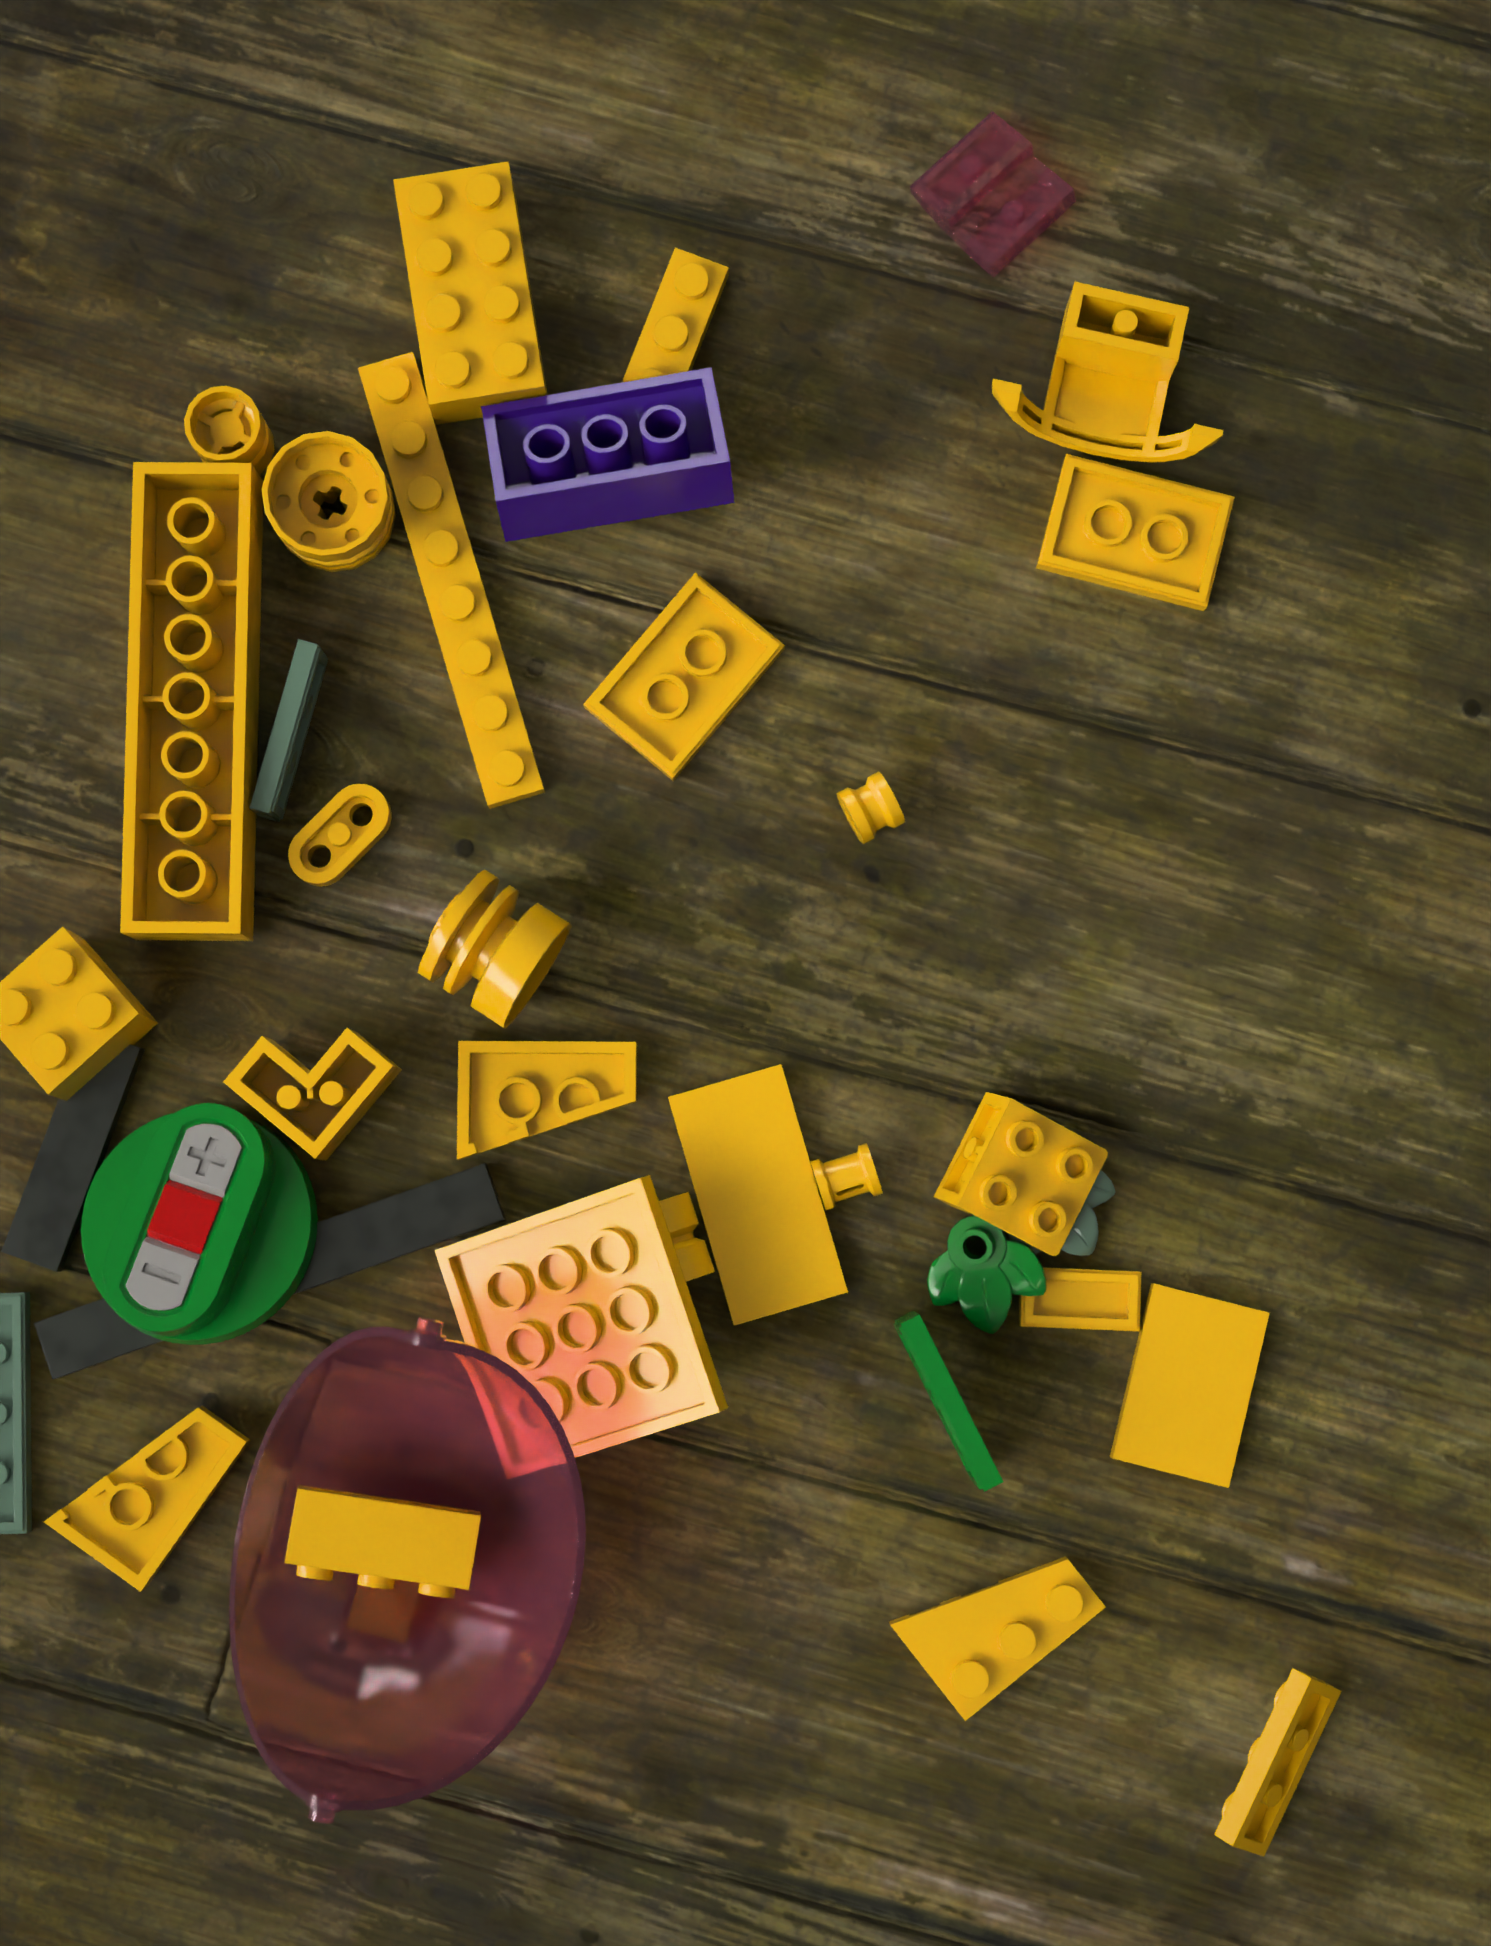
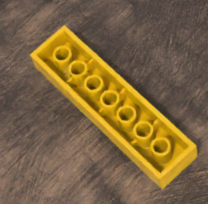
M133 462L120 933L135 940L253 941L256 813L250 809V805L257 784L263 497L261 489L263 480L252 463Z

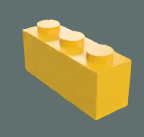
M299 1485L284 1563L297 1565L296 1575L304 1578L331 1581L333 1580L334 1571L358 1574L357 1584L366 1587L393 1589L396 1579L419 1583L418 1593L423 1595L454 1598L456 1588L469 1590L481 1514L480 1511Z

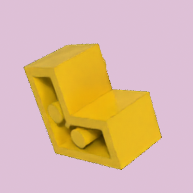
M346 1028L312 1070H309L276 1041L261 1036L223 1083L313 1158L326 1161L402 1069L359 1033Z

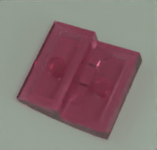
M993 111L910 186L911 194L933 220L966 254L993 278L1076 202L1074 188L1034 157L1032 143Z

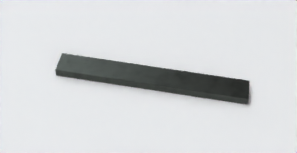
M487 1164L475 1166L317 1222L314 1252L304 1278L293 1295L505 1220ZM104 1298L34 1323L52 1379L69 1375L163 1341L142 1333L129 1325L114 1312Z

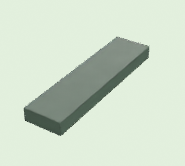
M30 1292L0 1293V1534H27L32 1532Z

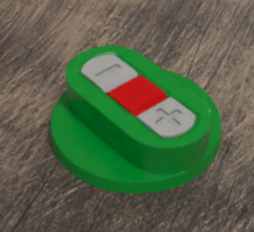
M216 1103L195 1104L175 1113L154 1119L137 1128L125 1137L103 1161L89 1187L82 1213L81 1238L84 1258L89 1274L104 1300L119 1317L132 1327L156 1339L185 1345L218 1343L233 1339L258 1327L284 1306L296 1291L309 1267L315 1248L318 1222L317 1205L307 1171L293 1149L279 1135L265 1125L244 1116L231 1107Z

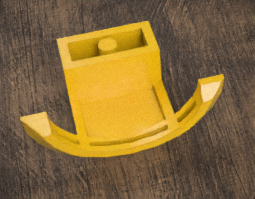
M1074 281L1065 309L1043 410L1024 395L1021 384L994 378L992 381L993 396L1011 419L1026 431L1062 447L1091 455L1139 462L1180 460L1214 445L1223 436L1224 431L1194 424L1192 428L1184 432L1158 436L1169 381L1180 355L1189 307Z

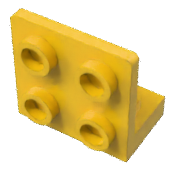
M986 1092L933 1197L988 1222L1048 1255L1057 1256L1108 1156V1152L1106 1149L1012 1098Z

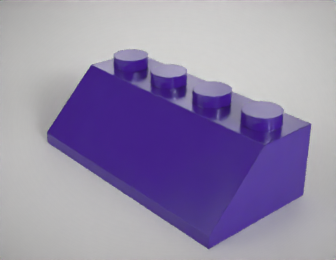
M712 367L481 406L495 500L505 542L735 503L730 458Z

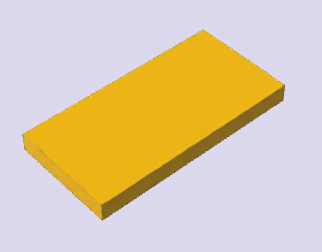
M782 1064L669 1096V1103L733 1325L848 1293Z

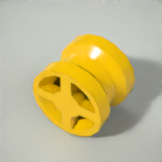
M879 771L867 777L864 786L856 790L847 787L836 793L850 826L862 844L873 840L876 832L885 826L896 828L905 823V818L898 801Z

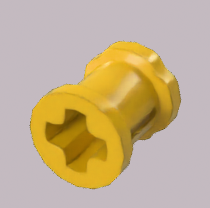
M867 1143L858 1145L856 1153L824 1163L820 1159L810 1161L825 1210L833 1209L838 1201L870 1192L873 1196L883 1194Z

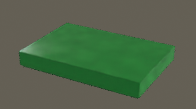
M911 1311L895 1319L893 1325L970 1479L979 1490L982 1489L984 1492L1003 1483L920 1314Z

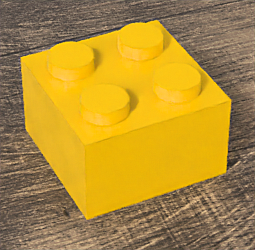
M63 926L0 982V1040L48 1095L65 1101L70 1099L127 1046L136 1044L158 1024L87 941Z

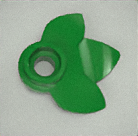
M974 1215L962 1218L953 1226L947 1240L948 1250L932 1262L927 1278L928 1291L933 1305L944 1306L959 1300L962 1311L968 1320L977 1328L989 1334L997 1332L1004 1323L1012 1303V1294L1039 1296L1043 1295L1047 1288L1044 1269L1031 1247L1021 1242L1007 1239L1003 1230ZM969 1236H979L985 1241L987 1249L984 1255L976 1256L969 1252L966 1246Z

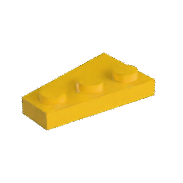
M200 1406L142 1448L113 1472L88 1488L82 1495L46 1519L44 1523L141 1592L150 1584L251 1440L210 1410Z

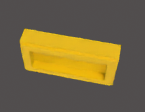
M1043 1267L1046 1277V1292L1039 1296L1020 1295L1019 1326L1140 1331L1142 1273L1140 1271Z

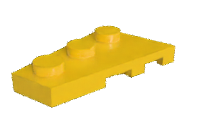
M458 1041L457 1160L637 1102V1042Z
M1065 1556L1000 1580L995 1585L962 1597L960 1595L941 1602L938 1606L910 1616L908 1614L889 1621V1624L966 1721L1100 1613L1106 1606Z

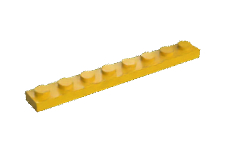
M413 352L359 367L358 371L489 809L545 793L436 424L428 405L427 394Z

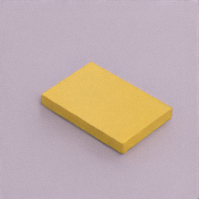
M1066 454L1036 569L1205 611L1208 606L1235 497Z
M695 572L583 705L587 711L674 781L785 650V645Z
M1151 1283L1110 1457L1229 1488L1270 1313Z

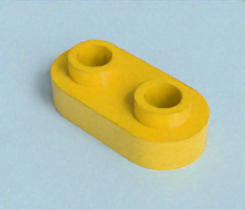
M353 784L343 788L292 839L288 850V860L293 872L304 882L313 886H328L339 881L388 831L392 812L387 799L379 790L367 784ZM363 806L371 808L373 816L367 825L357 826L353 823V814L356 809ZM318 848H328L331 852L330 862L321 868L314 867L311 861L313 852Z

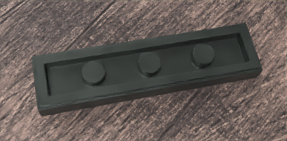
M130 1044L67 1101L58 1100L1 1252L56 1272H62L82 1219L89 1187L96 1172L103 1163L145 1049Z

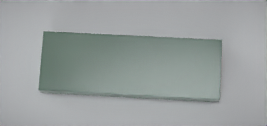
M301 639L297 641L250 805V809L259 817L280 822V819L283 820L328 663L326 654L316 643Z

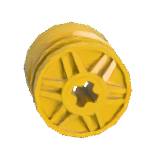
M331 431L303 434L282 446L267 466L261 489L265 515L289 552L306 565L329 572L356 569L374 559L389 541L396 518L393 492L373 453L353 437ZM340 497V501L346 511L343 515L332 513L329 519L326 520V515L320 506L324 501L333 504Z
M484 869L473 878L462 892L458 893L443 911L430 934L429 944L421 959L418 973L433 983L451 966L443 989L451 995L457 993L474 977L479 982L473 995L471 1007L506 1029L522 1012L548 974L572 926L569 922L539 903H536L527 910L518 921L514 920L511 916L518 900V890L509 885L491 903L496 893L499 879Z

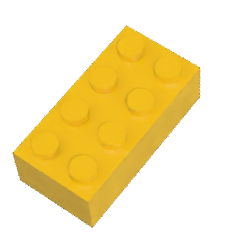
M509 161L393 179L427 400L436 425L483 418L481 406L548 395L515 187Z

